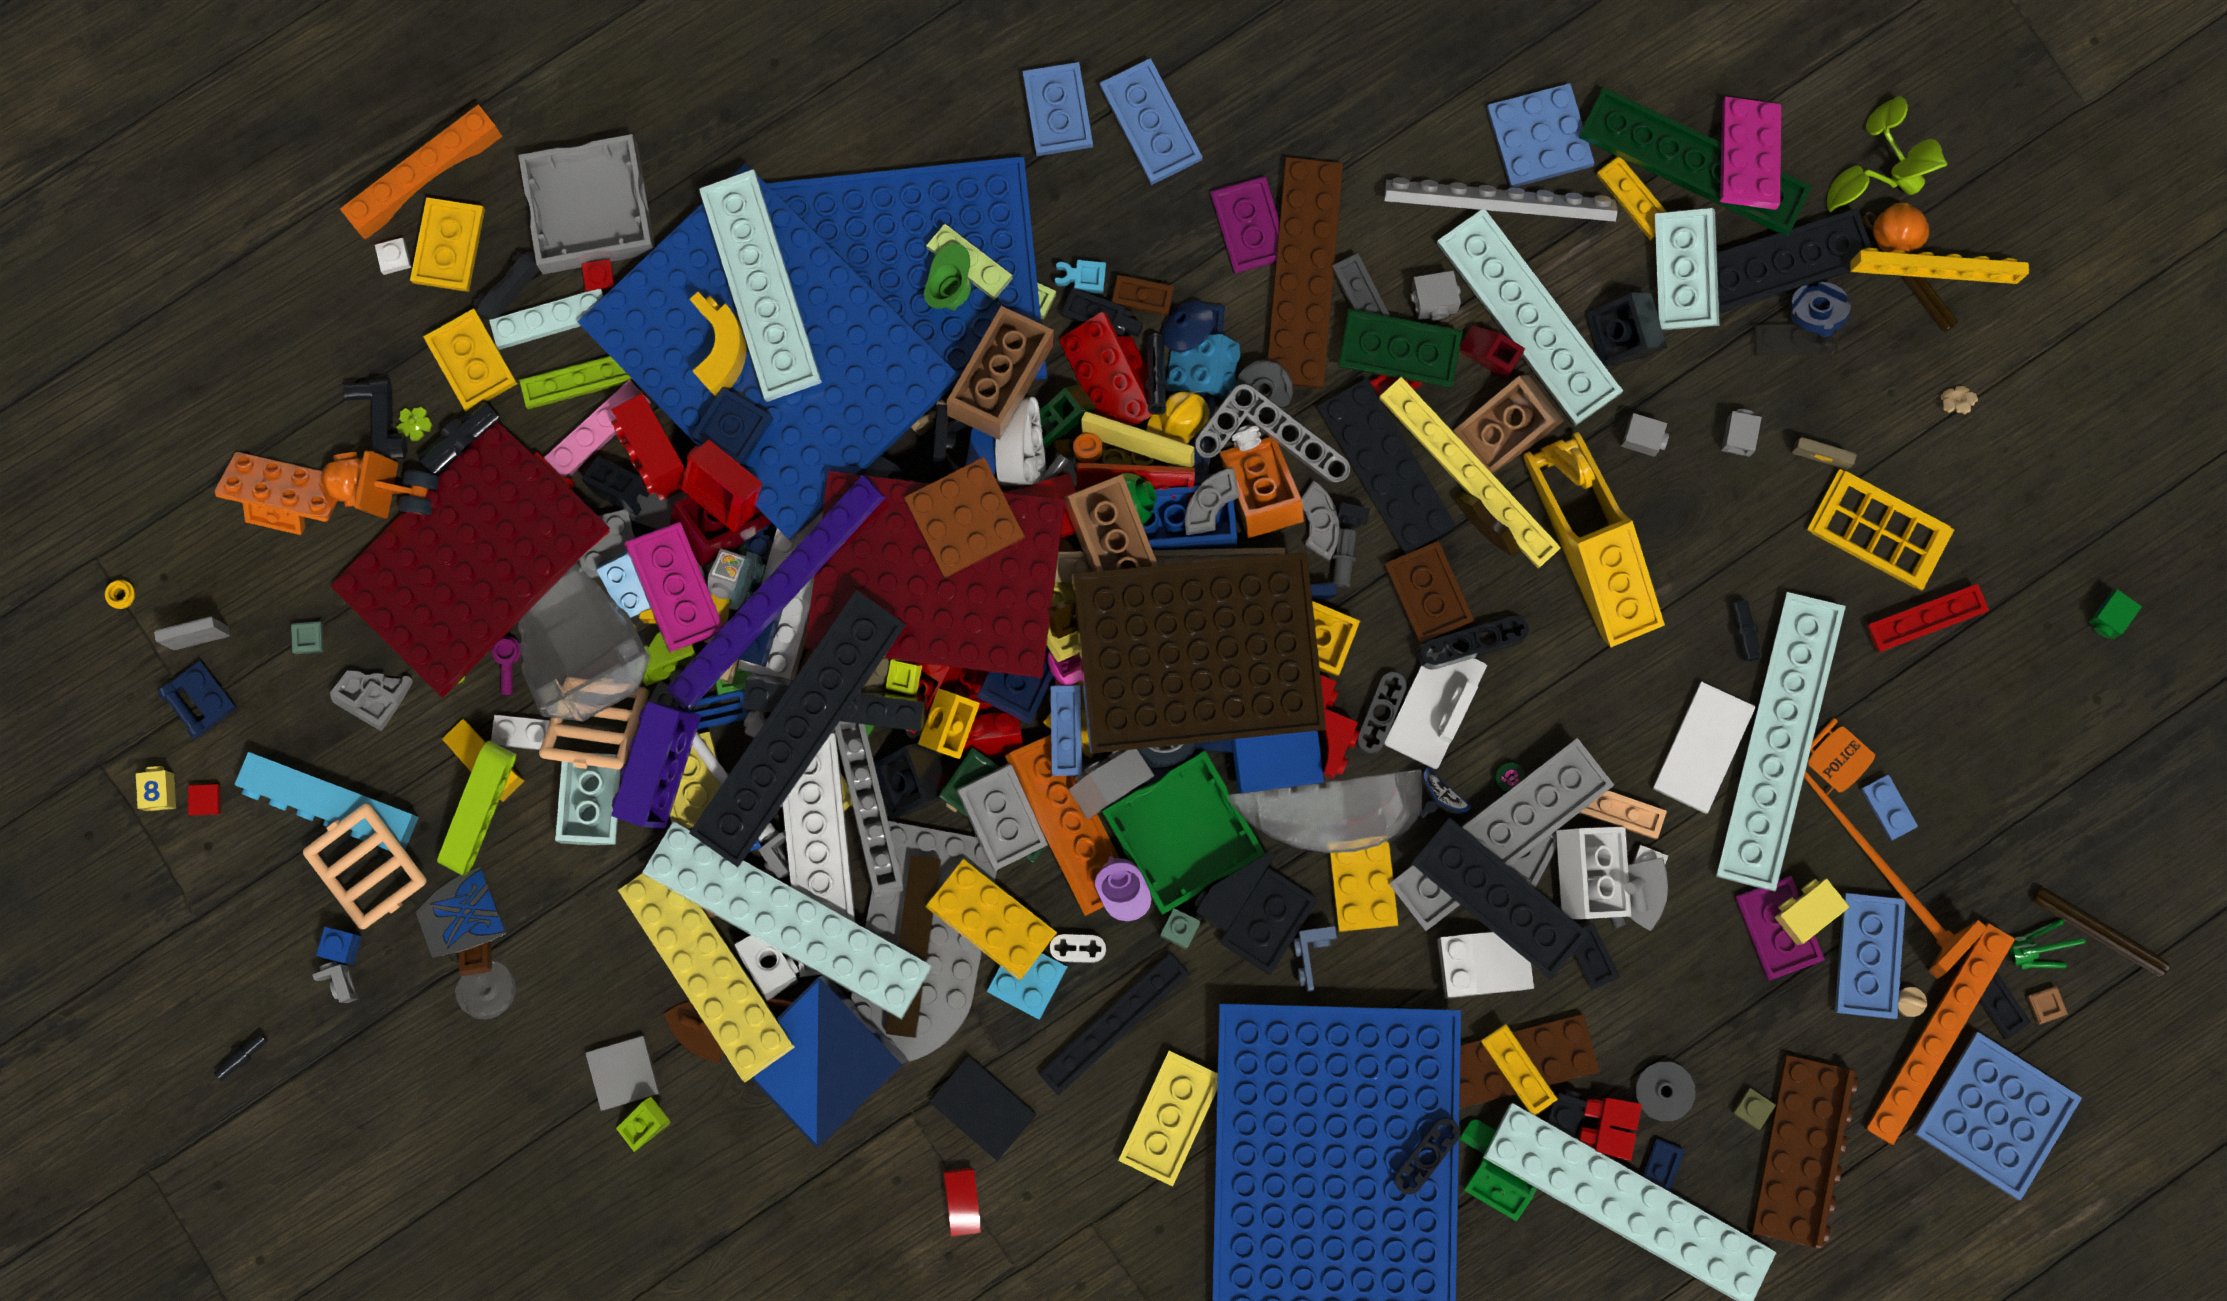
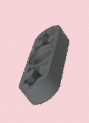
M1390 672L1385 674L1378 685L1357 739L1358 747L1366 754L1379 752L1385 743L1406 690L1405 678L1399 673ZM1392 679H1396L1397 686L1401 687L1400 691L1395 690L1390 700H1396L1395 705L1388 700L1378 699L1379 694L1385 698L1388 691V686L1384 685L1385 681L1391 682ZM1379 705L1388 707L1390 710L1389 719L1378 721L1373 715L1374 708ZM1368 721L1377 727H1385L1384 732L1379 729L1375 736V739L1379 741V745L1373 744L1371 748L1366 746L1367 741L1363 739V736H1369L1373 729V726H1367Z

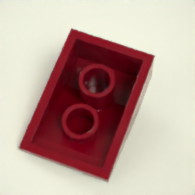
M691 497L674 503L670 520L671 525L681 522L694 556L701 567L715 561L720 549L732 552L772 523L756 507L754 516L734 533Z

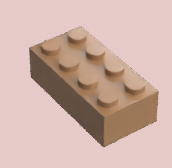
M1001 306L947 399V416L1000 440L1053 347L1054 330Z

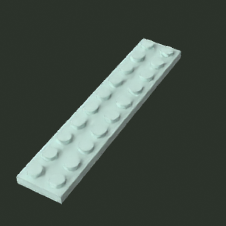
M1787 592L1716 877L1773 892L1776 891L1846 606Z
M673 821L642 873L645 876L902 1020L932 968L930 964L745 861L737 868L689 834L690 830Z
M1513 1103L1509 1105L1483 1156L1486 1160L1736 1301H1754L1776 1254L1770 1248L1602 1153L1595 1152V1149Z

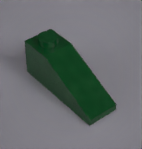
M1080 385L1065 387L1039 411L1044 449L1080 423L1085 412L1091 413L1096 408V405Z

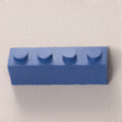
M1200 486L1155 489L1157 502L1154 504V511L1148 521L1143 524L1152 550L1237 549L1234 500L1229 501L1219 510L1215 519L1214 531L1186 535L1187 494H1192L1193 497Z

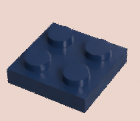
M722 387L691 437L702 445L708 440L712 441L743 467L774 418L769 413Z

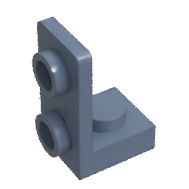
M1335 926L1299 931V938L1294 939L1296 957L1301 956L1303 968L1298 969L1300 986H1306L1307 992L1314 991L1307 944L1312 943L1313 948L1331 946L1330 940L1337 938Z

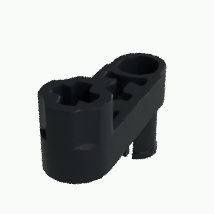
M371 379L370 382H345V400L371 399L373 452L391 460L406 459V435L404 433L393 434L391 380Z

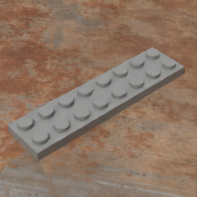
M1576 738L1461 828L1510 867L1612 788L1614 784L1580 740ZM1413 865L1389 883L1425 931L1460 905Z

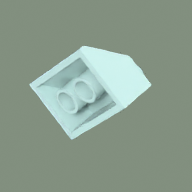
M598 754L612 757L617 756L616 754ZM562 761L555 841L561 844L577 845L616 844L618 818L611 816L613 811L612 800L615 794L619 792L622 770L588 765L587 769L577 768L574 763Z

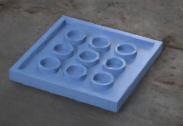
M1975 1032L1914 1134L2008 1195L2021 1201L2082 1097L1981 1033Z

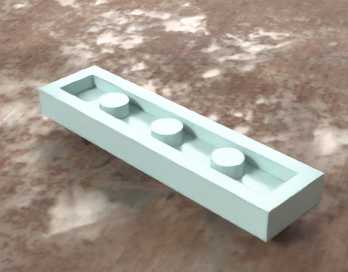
M591 290L489 320L496 347L500 350L579 327L580 325L577 321L604 297L602 290Z

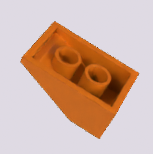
M1269 437L1262 439L1261 443L1251 450L1240 451L1239 447H1234L1219 452L1224 470L1234 468L1239 498L1235 499L1234 502L1248 538L1304 522L1302 499L1277 442Z

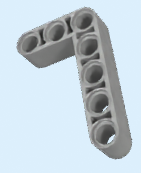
M1244 384L1231 390L1196 436L1193 443L1194 451L1198 456L1202 458L1216 456L1243 420L1247 419L1325 480L1335 483L1345 480L1350 473L1349 462L1253 387ZM1239 390H1244L1250 395V402L1247 406L1237 404L1235 395ZM1262 408H1268L1272 411L1273 420L1270 424H1264L1259 420V411ZM1222 413L1230 415L1233 420V424L1228 430H1224L1218 425V417ZM1285 426H1292L1296 430L1294 441L1287 442L1283 439L1282 430ZM1203 437H1210L1214 440L1215 448L1211 453H1205L1201 450L1200 441ZM1309 443H1313L1319 448V456L1315 460L1309 459L1305 454V448ZM1332 461H1337L1342 465V473L1337 478L1331 476L1328 471V466Z

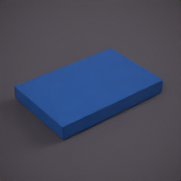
M1318 731L1232 740L1238 793L1324 783Z

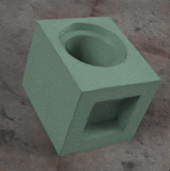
M1173 909L1160 937L1187 950L1201 921L1177 909Z

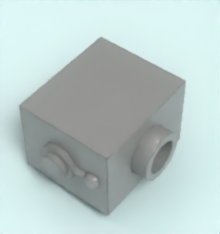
M1454 271L1414 277L1410 296L1411 301L1415 304L1418 320L1431 317L1433 320H1441L1447 318L1450 314L1458 313L1461 304L1459 297L1461 291L1460 286L1456 283Z

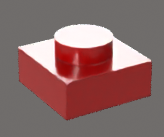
M610 259L581 264L586 292L601 289L602 292L610 291L615 286Z

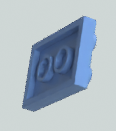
M1079 62L1023 71L1036 156L1092 148L1093 141Z

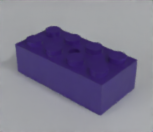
M647 701L646 706L643 707L639 715L640 726L637 735L633 737L630 744L631 755L629 761L621 772L622 783L619 792L615 794L612 800V817L641 827L666 828L702 715L672 705Z

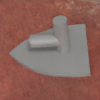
M1663 857L1628 865L1629 882L1625 885V891L1630 894L1631 916L1629 917L1650 931L1660 919L1667 902L1668 879Z

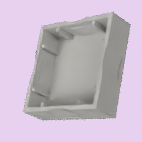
M632 134L592 141L574 148H554L518 155L524 192L531 211L530 228L536 265L542 274L581 268L582 263L610 259L613 262L646 256L655 249L638 144Z

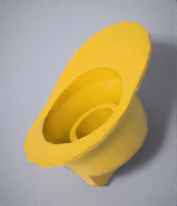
M1178 392L1171 395L1165 401L1166 411L1163 414L1153 415L1150 418L1146 431L1188 444L1208 422L1210 412L1208 404L1201 396L1196 393Z

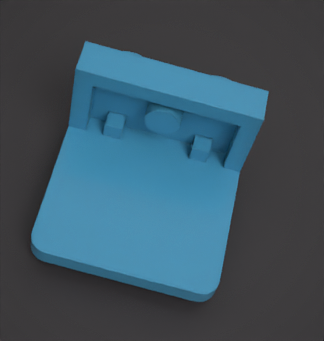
M1223 334L1209 335L1202 344L1192 350L1185 352L1171 350L1167 375L1168 391L1172 393L1208 392L1224 400L1236 385L1235 376L1237 362L1240 359V344Z

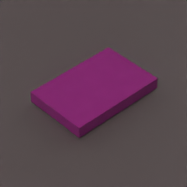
M1266 176L1211 191L1210 195L1234 274L1276 263L1280 221Z
M1792 876L1778 881L1775 892L1758 888L1735 897L1767 981L1825 960L1815 935L1804 944L1796 945L1775 919V916L1781 912L1778 908L1781 904L1791 897L1794 900L1800 897Z

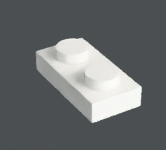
M494 715L491 741L504 747L540 750L550 720Z

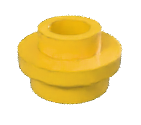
M115 580L107 586L105 599L110 606L116 609H124L133 603L135 589L132 584L125 580ZM120 590H124L125 597L118 600L117 593Z

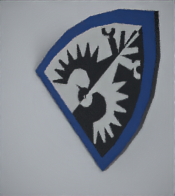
M1427 767L1423 771V784L1431 797L1418 812L1423 819L1427 820L1440 806L1458 814H1464L1470 810L1471 806L1433 770Z

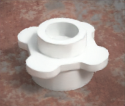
M1247 425L1238 429L1236 434L1232 436V440L1235 441V447H1239L1240 451H1247L1258 446L1261 443V433L1258 432L1259 427Z

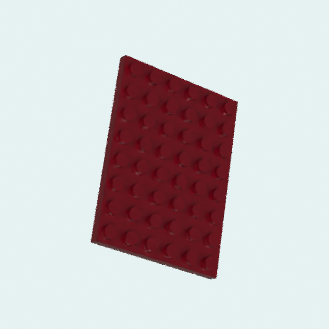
M498 422L478 438V441H473L460 454V457H457L438 476L440 480L437 490L427 491L425 499L432 502L431 507L433 510L431 515L403 512L330 585L442 698L610 529L599 516Z
M828 471L822 519L862 475ZM866 476L886 498L814 575L805 649L815 650L854 592L860 589L908 623L883 659L1043 679L1050 625V615L1047 609L1052 607L1065 500L1003 493L1025 538L944 578L904 497L929 485V483Z

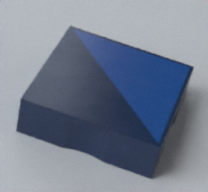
M820 976L777 1018V1021L795 1047L756 1074L751 1080L817 1149L824 1145L855 1114L856 1110L873 1093L879 1091L908 1060L880 1030L870 1025L863 1018L856 1005L832 980L825 976Z

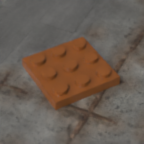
M985 457L904 497L944 578L1025 538Z

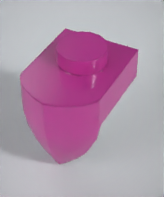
M1051 652L1048 653L1050 671L1061 686H1070L1078 681H1083L1080 653L1058 663Z

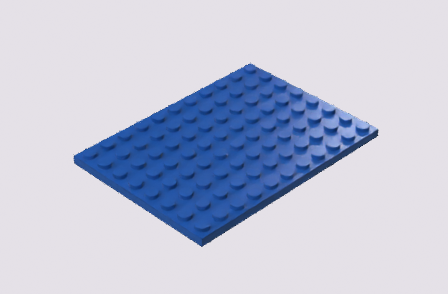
M1024 157L766 183L960 377L1001 306L1042 324ZM944 224L1012 275L1013 279L995 300L971 283V293L968 299L958 306L956 311L949 310L946 307L935 309L925 302L924 290L928 281L931 264L935 257L927 249V244ZM1044 361L1034 380L1047 379L1046 361Z
M745 163L731 177L752 169ZM757 175L822 383L766 402L747 345L744 367L739 378L729 391L769 413L774 418L743 467L763 483L756 507L791 542L823 511L828 471L860 475L958 382L960 376ZM704 203L577 321L699 447L702 444L695 441L691 436L716 397L692 371L711 353L715 343V331L712 324L693 305L690 298L697 292L705 299L710 295L720 307L726 303L740 322Z
M1219 1003L1212 1301H1456L1459 1139L1418 1192L1414 1194L1402 1193L1395 1185L1394 1176L1436 1120L1450 1118L1459 1126L1461 1010ZM1451 1124L1447 1127L1439 1126L1438 1130L1441 1132L1439 1138L1435 1141L1431 1136L1428 1142L1435 1144L1442 1151L1445 1146L1439 1143L1444 1137L1452 1138L1453 1133L1450 1130L1453 1126ZM1425 1147L1420 1150L1418 1158L1422 1164L1429 1165L1434 1162L1436 1154L1432 1148ZM1414 1160L1409 1164V1166L1415 1168L1411 1174L1406 1175L1404 1173L1401 1176L1404 1181L1401 1186L1404 1188L1407 1185L1413 1187L1416 1184L1413 1177L1418 1171L1422 1176L1426 1172V1170L1418 1167Z

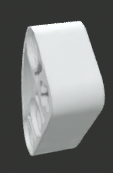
M1035 397L1023 398L1000 440L996 439V472L998 482L1002 487L1032 485L1038 483L1046 473L1039 405Z

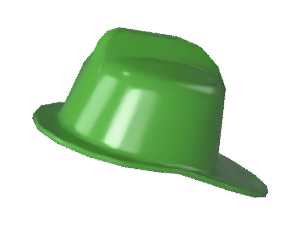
M958 243L948 244L935 255L924 290L925 302L930 307L935 309L946 307L949 310L956 311L958 306L968 299L971 293V283L968 278L970 255L963 245Z

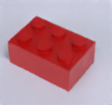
M641 393L612 408L615 419L611 421V424L623 448L625 447L635 470L639 472L649 495L655 493L659 501H662L680 492L684 480V466L644 394Z

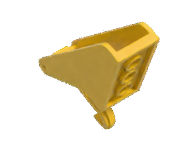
M1580 433L1572 434V439L1566 442L1560 440L1540 448L1541 452L1534 455L1531 452L1524 453L1526 466L1603 640L1610 647H1613L1664 626L1663 617L1633 521L1620 510ZM1546 465L1549 468L1555 465L1577 486L1581 485L1584 489L1593 487L1609 526L1579 538L1566 521L1540 467Z

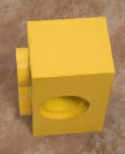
M938 688L918 744L960 759L980 703Z

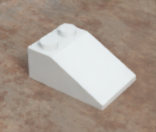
M1495 933L1466 934L1437 939L1445 999L1534 989L1531 963Z

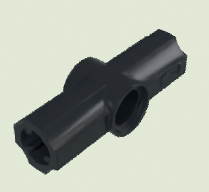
M482 400L461 419H455L447 424L440 432V437L418 456V459L432 474L438 475L457 457H460V454L473 441H478V438L495 423L499 422L501 418Z

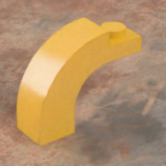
M697 292L690 298V301L712 324L715 331V343L709 356L692 372L717 397L722 387L729 390L742 372L747 353L746 338L739 320L726 303L720 307L710 295L705 299Z

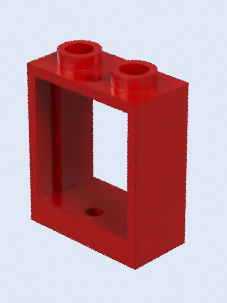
M708 440L701 447L697 445L689 452L687 468L683 472L684 480L681 490L735 533L754 516L763 483L712 441Z

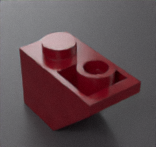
M1472 325L1460 344L1459 352L1507 381L1526 348L1501 333Z

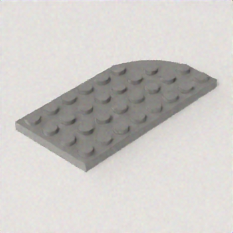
M888 821L903 882V891L874 898L872 891L865 929L898 947L911 855L941 859L937 891L963 859L995 883L998 870H992L978 837ZM934 914L927 963L932 968L924 981L916 1038L886 1034L889 1012L853 992L851 1001L856 1005L863 1018L870 1025L880 1030L908 1062L917 1060L939 1049L949 1041L964 1023L973 1003L982 951Z

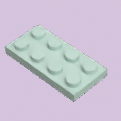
M1715 209L1656 213L1658 309L1662 330L1719 326Z

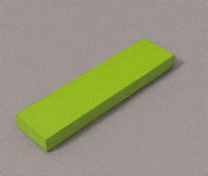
M611 356L519 380L527 409L623 385L629 380L634 382Z

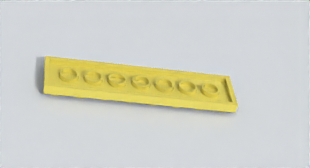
M643 873L618 890L744 1082H747L795 1047L702 907L650 879Z

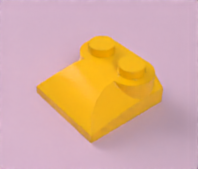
M1312 601L1320 671L1339 676L1360 621Z

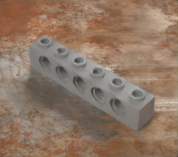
M840 721L834 731L874 898L902 892L903 882L865 724Z

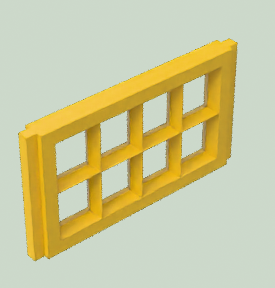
M1841 469L1837 471L1807 528L1813 535L1920 591L1924 589L1955 530L1936 518ZM1849 486L1866 494L1856 513L1839 505ZM1872 498L1888 506L1879 525L1862 517ZM1836 510L1853 518L1844 537L1827 529ZM1894 510L1911 518L1902 538L1885 529ZM1859 522L1876 530L1867 549L1849 541ZM1917 522L1934 531L1925 550L1908 541ZM1882 534L1899 543L1890 561L1872 553ZM1905 546L1922 555L1912 574L1895 565Z

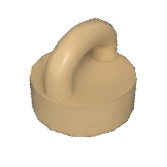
M1907 987L1899 991L1898 1012L1901 1015L1915 1017L1924 1012L1927 1007V1000L1925 994L1920 989Z

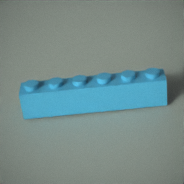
M250 752L247 753L234 784L243 788L241 794L259 800L260 795L270 798L269 805L284 811H286L287 806L298 809L297 816L313 821L315 816L325 819L323 825L326 827L336 820H343L362 804L368 803L373 807L404 850H406L419 818ZM366 818L350 828L352 830L350 836L363 841L375 833V830ZM384 842L378 845L381 848L389 850L387 846L384 844Z

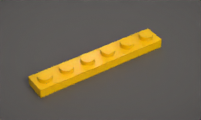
M1866 248L1861 250L1850 261L1851 272L2018 284L2029 274V264L2017 262L2013 258L1999 261L1990 260L1986 256H1979L1971 259L1962 258L1958 254H1951L1945 257L1934 256L1931 252L1906 254L1903 250L1878 252V249Z

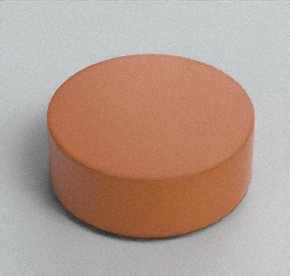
M1083 433L1077 436L1073 442L1075 457L1084 463L1097 461L1103 452L1101 439L1093 433Z

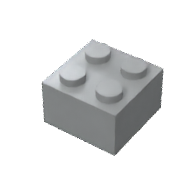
M1137 749L1114 751L1106 759L1094 763L1085 769L1082 775L1075 777L1074 779L1077 783L1069 791L1088 820L1135 791L1154 775Z

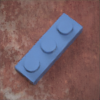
M1080 685L1051 686L1052 776L1082 775Z

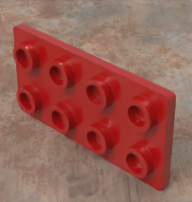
M1100 312L1060 338L1061 346L1082 389L1096 405V408L1093 410L1094 414L1132 427L1137 426L1154 415L1148 412V398L1145 394L1148 393L1145 390V381L1148 379L1147 366L1132 336L1118 337L1106 312Z

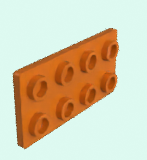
M236 452L233 455L215 489L216 497L243 503L246 523L302 535L305 529L304 517L327 522L338 502L337 499L324 491V485L321 482L322 471L241 452Z

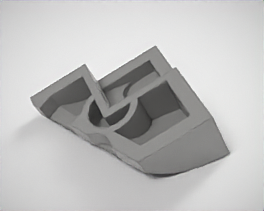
M347 670L330 692V696L334 704L382 731L401 704L413 681L408 676H403V679L385 677L384 674L379 673L365 675L359 671Z

